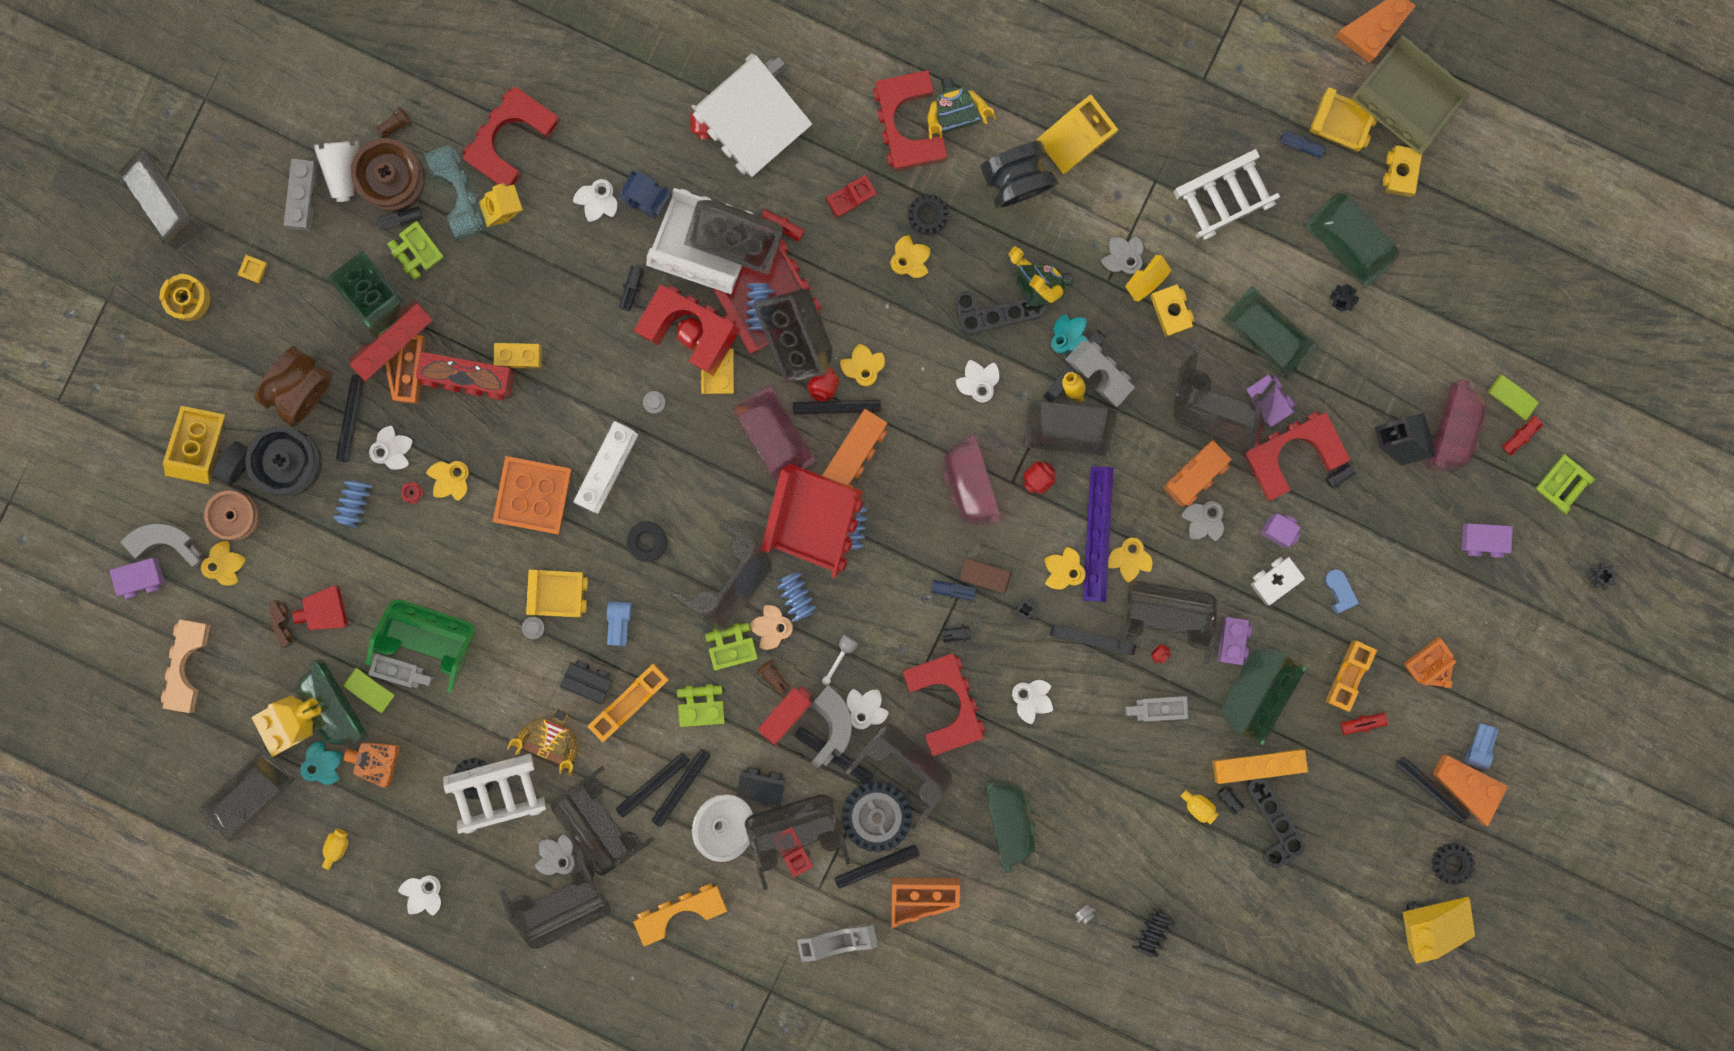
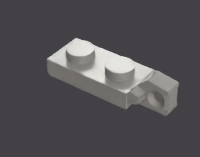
M381 654L375 655L368 674L410 688H418L419 683L431 686L434 678L422 674L424 668Z
M1187 696L1146 698L1136 700L1137 706H1125V715H1137L1138 721L1189 719Z

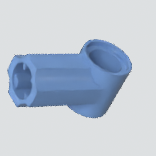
M608 601L607 621H609L607 645L627 646L628 622L630 623L631 602Z
M1479 723L1473 744L1467 750L1464 761L1465 765L1486 772L1489 770L1493 760L1492 750L1499 729Z

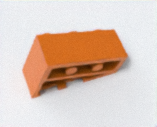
M1385 0L1341 29L1335 37L1367 62L1371 63L1416 5L1409 0Z
M378 331L379 336L385 331ZM416 335L385 363L393 401L419 404L421 381L416 379L420 352H425L427 340L422 335Z
M1212 440L1162 488L1180 507L1190 506L1198 498L1196 494L1201 489L1205 491L1214 483L1212 479L1217 474L1221 476L1230 467L1228 463L1232 459Z
M1443 754L1432 773L1482 825L1489 826L1508 786Z
M892 877L891 929L898 927L900 924L910 921L914 922L926 916H934L960 908L959 878Z

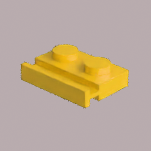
M734 349L728 350L714 376L701 370V394H734Z

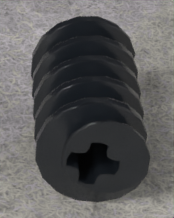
M1152 907L1156 914L1148 913L1152 922L1144 921V925L1148 929H1140L1139 932L1144 937H1136L1135 940L1139 943V946L1132 945L1131 947L1148 957H1159V953L1155 948L1163 949V945L1159 941H1167L1168 938L1163 933H1171L1172 930L1168 924L1175 925L1176 922L1171 916Z

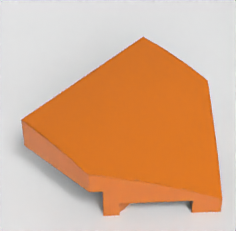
M1440 637L1434 639L1403 663L1418 683L1427 686L1452 687L1453 681H1451L1456 660L1453 659L1454 655Z

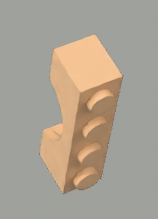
M180 619L179 623L175 624L173 635L176 637L175 644L171 646L169 658L172 659L171 666L167 668L165 680L168 682L166 690L164 689L161 695V703H163L164 709L186 713L195 712L199 690L193 687L187 680L185 664L193 651L207 646L211 624Z

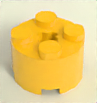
M178 274L169 280L167 279L161 287L159 296L166 313L183 321H193L202 318L210 306L211 299L208 287L202 281L186 274ZM188 295V300H182V296Z

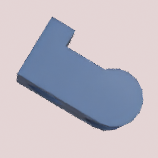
M1332 570L1325 574L1324 584L1327 588L1331 589L1337 602L1332 605L1335 614L1359 604L1343 572Z

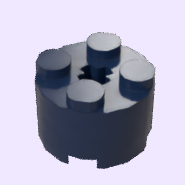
M632 170L619 193V199L624 201V204L635 210L638 207L645 215L655 219L659 216L671 191L666 187L660 188V185L656 183L657 181Z

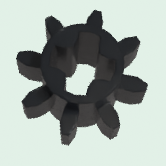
M1348 284L1337 285L1329 297L1334 300L1332 306L1341 312L1346 310L1352 311L1359 301V297L1355 296L1357 290Z
M1602 562L1599 563L1598 569L1595 567L1590 568L1593 573L1588 579L1593 580V588L1601 585L1602 590H1607L1608 584L1616 585L1613 580L1618 574L1612 571L1613 565L1605 568V564ZM1606 574L1607 578L1600 579L1599 576Z
M1022 596V602H1013L1017 608L1011 611V613L1019 615L1017 618L1018 622L1025 618L1028 624L1029 617L1037 618L1034 610L1038 609L1039 606H1033L1034 598H1031L1028 602ZM1024 603H1026L1027 607H1031L1028 616L1019 611L1020 608H1023Z

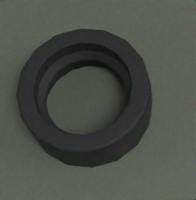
M238 441L233 442L219 459L214 470V477L229 486L234 484L246 469L248 447Z

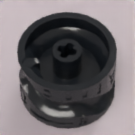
M1041 140L1029 142L1002 152L980 165L987 186L996 187L1000 191L994 199L996 209L1023 202L1059 184L1055 177V172L1046 171L1042 167L1041 161L1047 155V152Z
M272 427L260 432L250 443L246 453V468L251 480L262 490L283 496H295L306 492L316 483L322 469V456L317 444L307 434L287 427Z

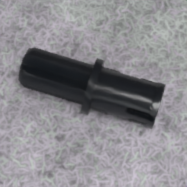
M417 206L403 211L397 210L395 213L378 217L377 223L380 230L399 225L404 227V224L423 220L420 207Z
M630 267L626 284H623L625 289L619 308L622 310L630 311L636 293L640 292L639 286L645 271L642 268Z

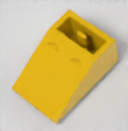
M1089 95L1036 140L1043 142L1047 155L1064 175L1115 136L1118 128L1093 96Z

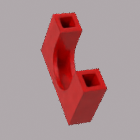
M926 70L876 81V88L872 89L875 102L879 101L881 107L880 110H877L879 122L884 123L885 126L882 137L884 145L888 144L890 153H886L889 167L893 166L894 172L947 161L943 136L942 138L937 136L932 137V139L910 140L903 137L894 125V115L902 104L911 100L933 96L929 71Z
M516 86L512 90L508 89L502 97V104L499 108L495 107L489 115V122L486 126L482 125L476 133V140L473 144L469 143L463 151L464 156L462 159L497 185L503 183L506 186L514 185L521 176L518 170L497 155L494 141L498 131L508 123L522 122L548 139L560 122L558 116Z
M660 284L635 327L634 332L659 346L670 325L676 319L685 315L699 317L703 326V334L689 362L714 376L740 331L734 325L736 321L726 315L723 318L716 315L718 311L708 305H705L704 308L697 305L699 303L697 299L690 295H687L686 298L679 295L681 291L671 285L666 288Z
M414 299L399 312L397 320L382 335L369 345L365 343L349 358V365L366 381L432 321L431 315Z
M1319 411L1306 417L1307 422L1300 425L1299 421L1287 426V432L1281 435L1279 431L1268 436V441L1262 445L1258 441L1247 447L1248 452L1243 455L1267 501H1271L1291 491L1278 465L1279 452L1290 440L1299 439L1310 443L1316 449L1326 471H1330L1350 461L1326 412L1320 415Z
M953 653L902 671L909 692L933 684H944L954 689L959 697L960 712L955 721L946 727L925 734L932 756L983 739L982 733L986 732L982 720L977 721L974 712H977L978 709L974 698L969 699L967 691L971 689L966 677L962 678L959 670L963 669L959 656L954 657Z
M795 686L758 728V731L775 745L812 703L813 700L810 698L812 694L803 686L800 688Z

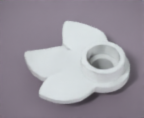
M604 179L595 181L592 186H582L576 192L573 199L574 203L585 205V215L589 222L599 219L603 213L613 217L617 211V201L612 196L613 187L609 181ZM601 187L606 188V193L603 195L598 193Z
M969 360L965 368V377L956 380L959 391L965 395H972L978 402L984 403L989 401L994 393L993 387L999 381L998 367L995 363H991L983 369L978 363ZM981 387L987 391L984 396L978 393V389Z
M393 426L385 427L379 431L377 442L370 447V458L376 463H385L390 469L406 468L409 463L404 454L409 451L413 441L406 436H395ZM382 448L385 454L379 457L377 451Z
M1035 680L1030 684L1019 683L1013 688L1012 697L1018 703L1017 713L1025 722L1032 724L1036 713H1049L1053 711L1052 703L1045 695L1051 688L1049 683L1043 680ZM1023 689L1027 691L1025 698L1019 696V692Z
M855 689L850 691L846 705L851 712V723L854 728L863 730L868 728L870 724L879 725L886 720L889 712L884 708H880L882 698L879 690H870L863 696ZM860 714L864 715L865 720L859 721L857 716Z
M427 875L421 878V880L411 878L400 886L398 892L409 896L407 904L408 914L420 913L426 909L433 916L440 909L441 899L438 893L440 892L441 884L435 876ZM428 882L433 884V890H427L426 884Z

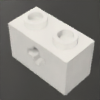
M1279 557L1271 563L1272 568L1266 573L1262 570L1253 577L1255 581L1250 585L1266 606L1271 605L1305 579L1290 557L1285 559ZM1273 575L1281 576L1279 579L1280 584H1273L1271 582L1274 580Z

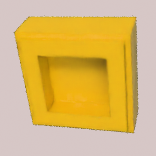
M245 255L238 276L260 284L268 263Z

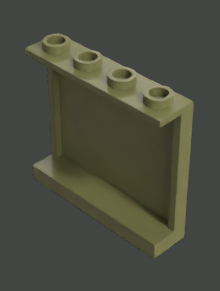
M1402 35L1351 99L1418 154H1421L1472 91L1464 83L1453 77L1447 69L1441 67L1428 54L1415 46L1411 40Z

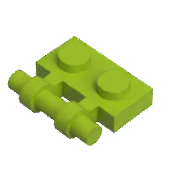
M417 221L399 234L404 241L403 243L398 245L395 240H392L387 244L392 250L391 254L395 259L398 258L404 266L403 270L406 274H410L414 280L421 276L417 270L418 266L422 265L428 271L445 258ZM408 249H410L416 257L412 261H410V259L405 254V251Z
M748 622L744 624L735 623L732 624V627L721 630L716 628L713 629V632L705 634L707 642L716 640L717 647L709 649L714 671L758 659L753 638L743 639L742 633L750 631ZM735 635L737 642L724 645L723 638Z
M706 684V687L693 688V686H686V688L677 689V697H686L687 704H678L680 727L725 724L723 701L714 702V695L722 694V685L713 686V684ZM707 696V702L694 703V697Z

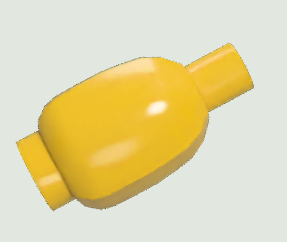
M1068 372L1062 380L1064 391L1069 398L1075 399L1076 402L1080 403L1084 400L1085 383L1079 374Z
M1185 790L1180 796L1187 802L1189 812L1202 823L1208 822L1211 824L1219 815L1215 812V805L1202 795H1192Z
M335 829L333 833L327 836L322 850L325 858L322 864L323 868L330 870L333 862L340 860L344 855L349 843L346 831Z

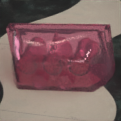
M1460 379L1451 383L1433 444L1437 456L1429 458L1427 464L1429 469L1452 471L1465 467L1470 463L1473 453H1476L1478 449V436L1485 425L1486 419H1484L1487 404L1477 392L1468 387L1470 381Z
M771 386L766 387L732 408L777 483L780 471L787 464L790 463L806 469L816 463V460Z
M975 434L968 435L965 439L952 446L944 455L943 461L947 472L943 473L946 485H951L953 494H950L953 507H958L962 521L974 525L993 524L1002 519Z

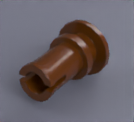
M400 106L397 108V114H391V118L376 126L378 133L382 134V138H386L399 128L403 129L406 123L412 126L409 115Z
M771 659L763 663L756 671V674L762 673L764 675L762 678L764 680L767 679L779 695L790 685L777 672L778 668L776 666L773 667L772 663L774 660Z

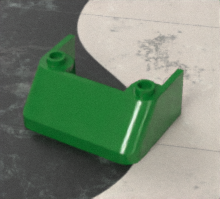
M393 600L389 603L370 638L366 665H371L377 652L392 655L398 652L401 646L442 660L440 669L443 673L450 676L447 691L452 692L463 670L474 637L475 627L468 621L404 600Z

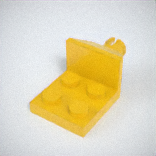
M291 695L269 704V708L251 717L271 757L312 736V717L321 713L320 706L313 710L311 709L319 704L315 699L311 698L303 703V701Z

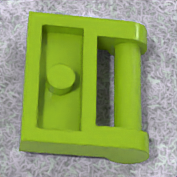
M1564 454L1535 490L1555 505L1559 511L1567 514L1571 510L1570 506L1586 486L1591 485L1595 479ZM1578 475L1581 480L1563 501L1560 500L1559 496Z

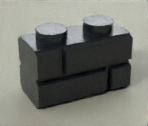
M577 660L576 663L570 662L560 687L602 705L613 682V679L609 678L610 673L601 669H597V672L588 669L589 664Z

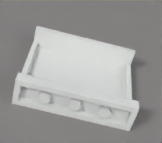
M751 53L745 59L747 61L697 106L693 104L691 107L695 111L692 115L700 124L705 123L709 127L707 133L714 141L719 140L723 144V147H721L722 151L729 158L733 156L738 162L735 164L737 169L743 175L747 173L753 177L810 127L812 123L761 60Z
M674 188L672 199L653 247L648 252L646 266L732 294L756 231L759 217L750 211H741L729 204H720L708 197L691 194L688 190Z

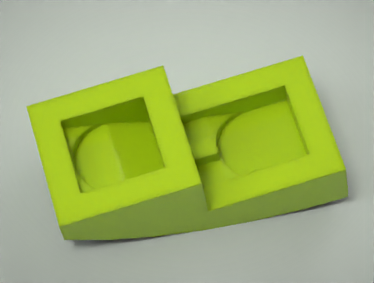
M1499 375L1487 392L1501 405L1507 406L1523 420H1527L1539 404L1536 399L1503 375Z
M357 667L343 684L346 689L380 713L385 710L395 696L393 692Z

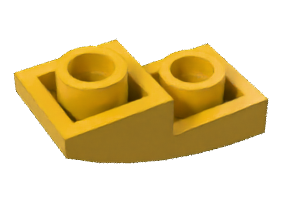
M1155 255L1144 271L1137 270L1125 287L1134 301L1138 302L1155 290L1172 270L1163 256Z

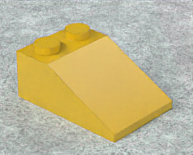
M185 406L180 407L163 461L165 476L210 485L216 465L225 414Z
M1469 896L1403 912L1408 949L1416 964L1438 959L1475 937Z

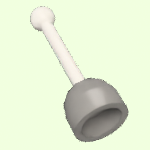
M843 634L839 643L842 651L828 675L822 679L824 685L831 683L830 678L845 653H851L857 648L859 643L856 640Z

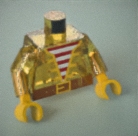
M556 708L552 720L546 717L534 719L520 730L515 739L509 742L507 750L511 746H516L518 749L515 755H518L521 748L559 764L560 774L563 769H569L568 776H571L578 747L576 736L572 733L573 729L564 725L569 713Z

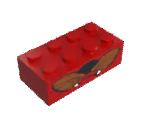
M420 352L416 379L420 380L421 385L438 389V385H441L447 391L460 393V389H463L468 395L482 397V393L488 394L487 397H490V399L504 401V397L510 398L515 372L506 367Z

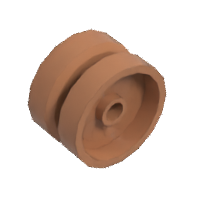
M226 490L217 493L209 500L205 507L204 519L207 528L213 535L221 539L238 541L248 538L255 532L260 521V511L252 497L242 492ZM231 512L234 513L233 519H230V516H232Z

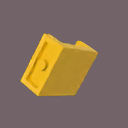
M1328 87L1324 92L1309 133L1359 152L1362 147H1367L1371 138L1368 132L1371 126L1375 127L1377 119L1354 100L1336 94L1337 90Z
M529 570L526 615L582 617L583 613L587 611V600H583L584 591L588 590V577H585L583 572Z

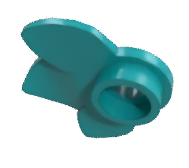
M1066 314L1060 316L1054 325L1055 335L1051 340L1052 349L1056 353L1065 354L1070 350L1073 351L1082 340L1089 342L1086 337L1082 336L1086 329L1087 319L1076 317L1070 320Z
M322 741L313 743L306 751V761L303 762L300 768L301 776L306 781H319L324 785L337 782L340 778L335 769L341 763L342 753L338 751H325ZM314 766L316 772L309 774L307 771L308 767Z

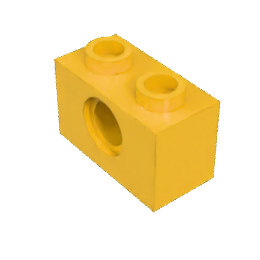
M1397 145L1392 151L1388 152L1386 164H1389L1388 173L1384 174L1382 184L1386 186L1385 193L1412 197L1416 193L1422 153L1418 154L1412 148ZM1397 166H1403L1406 169V176H1400L1397 173Z
M505 183L496 185L492 191L485 193V197L479 201L487 227L507 223L523 210L515 185L506 186Z
M1178 284L1150 295L1165 338L1193 327L1194 317L1190 309L1187 310L1184 303L1187 301L1183 288L1179 289ZM1169 305H1176L1179 308L1177 316L1169 314Z
M494 343V365L506 368L542 369V346L540 344Z

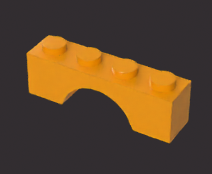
M655 663L652 664L587 727L602 742H605L670 679Z
M1301 748L1264 755L1212 760L1215 782L1218 784L1308 772L1306 753Z
M712 883L699 888L700 892L694 895L691 892L679 896V901L671 904L669 900L659 904V909L650 912L648 909L638 913V918L633 922L643 946L665 938L667 923L678 912L693 911L700 914L705 920L727 912L728 908L718 884L712 886Z

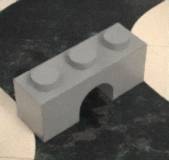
M291 159L284 226L288 229L311 231L314 211L311 207V195L313 187L317 186L319 165L314 161Z
M1082 340L1065 360L1080 375L1087 378L1095 371L1100 370L1101 380L1094 389L1109 404L1118 407L1135 388L1129 382L1131 378L1124 371L1121 370L1119 372L1115 368L1116 362L1109 356L1105 357L1101 353L1103 349L1094 341L1089 343Z

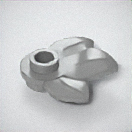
M1137 236L1130 239L1129 242L1121 237H1112L1109 241L1111 254L1101 259L1103 266L1111 272L1123 271L1126 274H1134L1137 270H1141L1143 265L1141 255L1144 250L1141 240ZM1129 260H1134L1135 264L1129 266L1127 262Z
M1210 501L1204 505L1192 504L1183 511L1181 516L1191 522L1189 527L1191 539H1201L1208 534L1211 539L1217 541L1223 534L1224 526L1221 519L1224 512L1219 503ZM1210 508H1213L1216 511V515L1214 517H1210L1208 515V510Z
M565 834L561 835L557 842L549 839L541 840L539 842V852L542 859L535 864L536 869L545 875H553L557 872L564 875L571 873L576 864L575 858L572 855L574 848L572 840ZM563 859L566 860L565 867L561 866V861Z

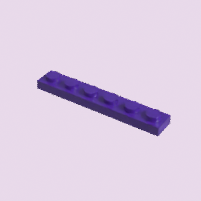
M1091 467L1085 557L1086 577L1084 580L1083 601L1106 602L1113 467Z

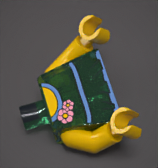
M953 78L942 80L940 83L943 93L936 95L935 101L930 105L927 116L929 138L932 139V134L938 133L940 138H942V134L981 123L982 119L984 124H988L987 117H993L996 120L994 110L988 107L986 102L974 91H968L966 87L956 89Z
M1016 246L1008 254L1011 257V262L1018 266L1016 285L1032 306L1061 300L1064 297L1065 287L1073 285L1071 273L1061 274L1053 264L1033 265L1026 258H1022L1024 252Z

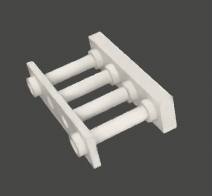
M1256 149L1174 190L1177 200L1183 197L1184 200L1188 201L1202 231L1195 235L1197 239L1201 237L1204 240L1216 235L1215 230L1262 207L1265 211L1276 205L1275 201L1280 197L1279 194L1269 196L1255 168V161L1260 157ZM1241 168L1244 171L1247 170L1262 200L1252 206L1249 205L1235 178V171ZM1222 177L1224 181L1227 180L1242 210L1232 216L1229 215L1215 187V181ZM1202 187L1208 191L1222 221L1212 226L1209 225L1195 197V191Z
M616 421L613 422L573 501L574 503L597 514L600 513L639 434Z
M531 753L443 777L445 793L452 792L455 794L462 819L457 821L458 834L463 832L472 833L481 827L529 814L532 816L538 815L546 810L545 798H536L529 772L534 770ZM513 775L521 777L527 802L514 804L507 781L508 777ZM496 780L499 782L506 807L493 811L485 784ZM474 786L477 788L484 813L471 817L463 790Z

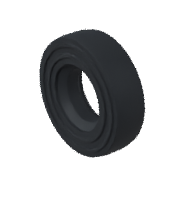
M653 522L636 524L627 536V548L630 554L643 562L657 560L663 555L667 547V537L664 530ZM644 533L652 534L656 540L654 548L648 551L641 549L638 544L639 537Z

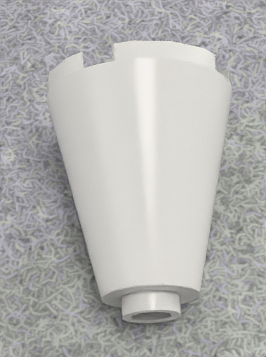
M349 141L324 143V148L320 149L318 144L314 145V150L331 198H336L337 202L350 201V196H354L355 187L351 178V165L356 153L359 151V141H354L355 145L350 146Z

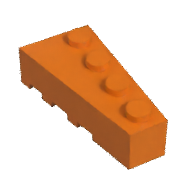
M864 409L822 476L853 487L851 485L854 477L858 479L865 469L862 464L866 459L870 461L876 451L873 448L877 441L881 443L888 431L884 429L887 422Z

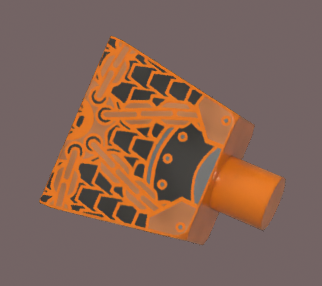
M363 742L360 744L359 751L347 748L344 761L355 764L353 774L381 787L388 788L391 786L401 745Z

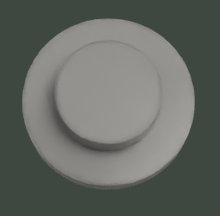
M651 391L644 396L643 406L649 413H659L665 407V398L661 393Z
M529 617L522 624V632L529 639H537L544 633V623L537 617Z
M1089 904L1075 914L1078 919L1077 923L1083 922L1085 925L1095 918L1093 913L1096 909L1094 907L1091 908Z

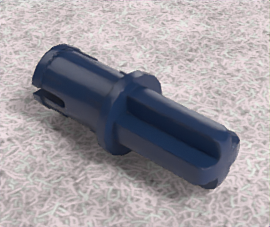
M1287 130L1283 132L1280 140L1281 143L1298 149L1299 153L1303 151L1321 159L1326 147L1309 140L1308 136L1302 137Z
M933 579L931 593L950 596V599L956 597L972 601L975 598L976 589L955 584L954 581L953 583Z

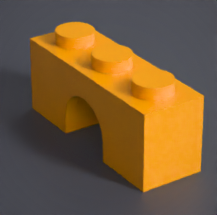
M1351 641L1325 700L1326 703L1344 711H1351L1359 692L1357 689L1363 674L1369 670L1377 652L1376 649L1358 641Z

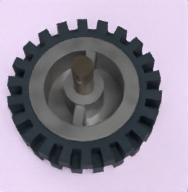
M882 781L868 782L854 789L847 797L842 810V824L846 835L857 847L869 852L888 851L898 846L906 838L912 822L911 808L906 796L897 787Z

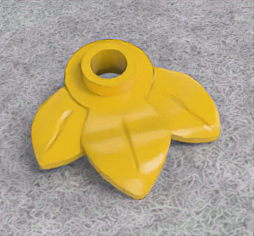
M906 235L896 243L895 255L891 258L890 266L897 274H908L913 278H921L928 274V270L923 263L928 259L931 249L923 244L913 245L911 237ZM903 260L905 266H901L898 261Z
M858 344L854 348L852 359L840 360L843 373L849 378L856 379L857 383L864 387L871 386L876 382L877 373L885 365L882 352L872 355L868 347L862 344ZM864 372L870 373L867 378L862 377Z
M454 461L450 464L438 462L427 470L426 474L436 479L433 489L434 497L442 498L452 494L454 499L459 501L465 496L467 492L466 479L469 475L466 464L460 461ZM456 468H460L462 471L458 477L454 475Z
M1137 538L1126 539L1122 547L1114 549L1108 558V568L1120 567L1121 575L1127 582L1136 578L1140 570L1151 572L1152 558L1144 551L1143 543ZM1131 544L1136 546L1135 553H1130L1128 550Z
M222 541L211 548L209 557L201 564V572L206 578L216 579L221 585H234L238 583L235 572L242 568L246 558L238 553L230 552L229 542ZM215 564L217 569L212 572L208 569V566Z
M1066 547L1063 556L1050 555L1045 558V565L1049 572L1052 573L1045 582L1048 587L1062 590L1068 585H1080L1085 580V569L1080 565V556L1074 549ZM1073 570L1078 572L1076 578H1071L1070 576Z

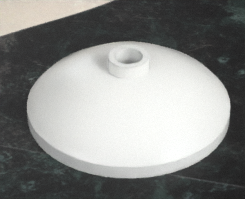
M722 794L710 798L700 807L693 821L692 837L696 848L703 856L717 862H726L737 858L747 849L753 838L755 830L753 813L748 804L736 796ZM716 822H719L718 827L715 828Z

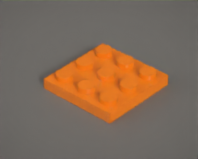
M505 456L493 522L560 535L572 469Z

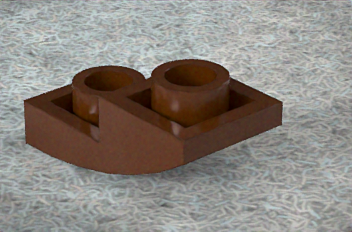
M966 558L959 580L1006 593L1012 571Z
M273 600L270 602L272 628L280 647L286 648L293 644L291 640L293 635L290 629L282 625L290 620L287 615L289 610L283 602L280 603L279 600Z

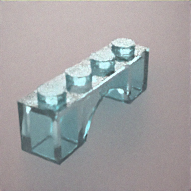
M450 145L425 153L424 156L431 175L434 178L448 180L456 189L457 203L454 210L447 216L454 238L458 241L483 232L481 225H484L480 212H475L473 205L476 204L473 192H468L466 183H469L465 171H460L458 163L461 162L457 149L453 150Z

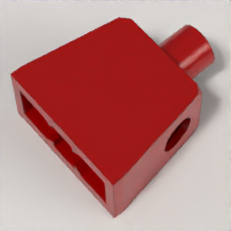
M331 586L302 599L304 609L292 611L294 623L307 622L309 630L349 627L340 586Z

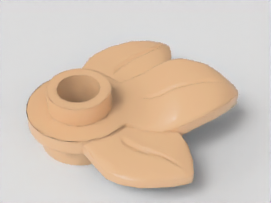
M765 605L763 609L764 616L755 618L749 626L756 635L762 636L759 648L769 650L778 647L782 639H786L792 634L793 624L790 619L783 617L778 607ZM780 624L784 625L783 632H780L778 629Z

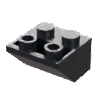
M1424 413L1374 427L1380 449L1402 466L1437 456Z
M748 766L747 770L743 769L741 771L737 797L781 806L787 778L782 777L783 773L770 771L769 774L760 773V768Z

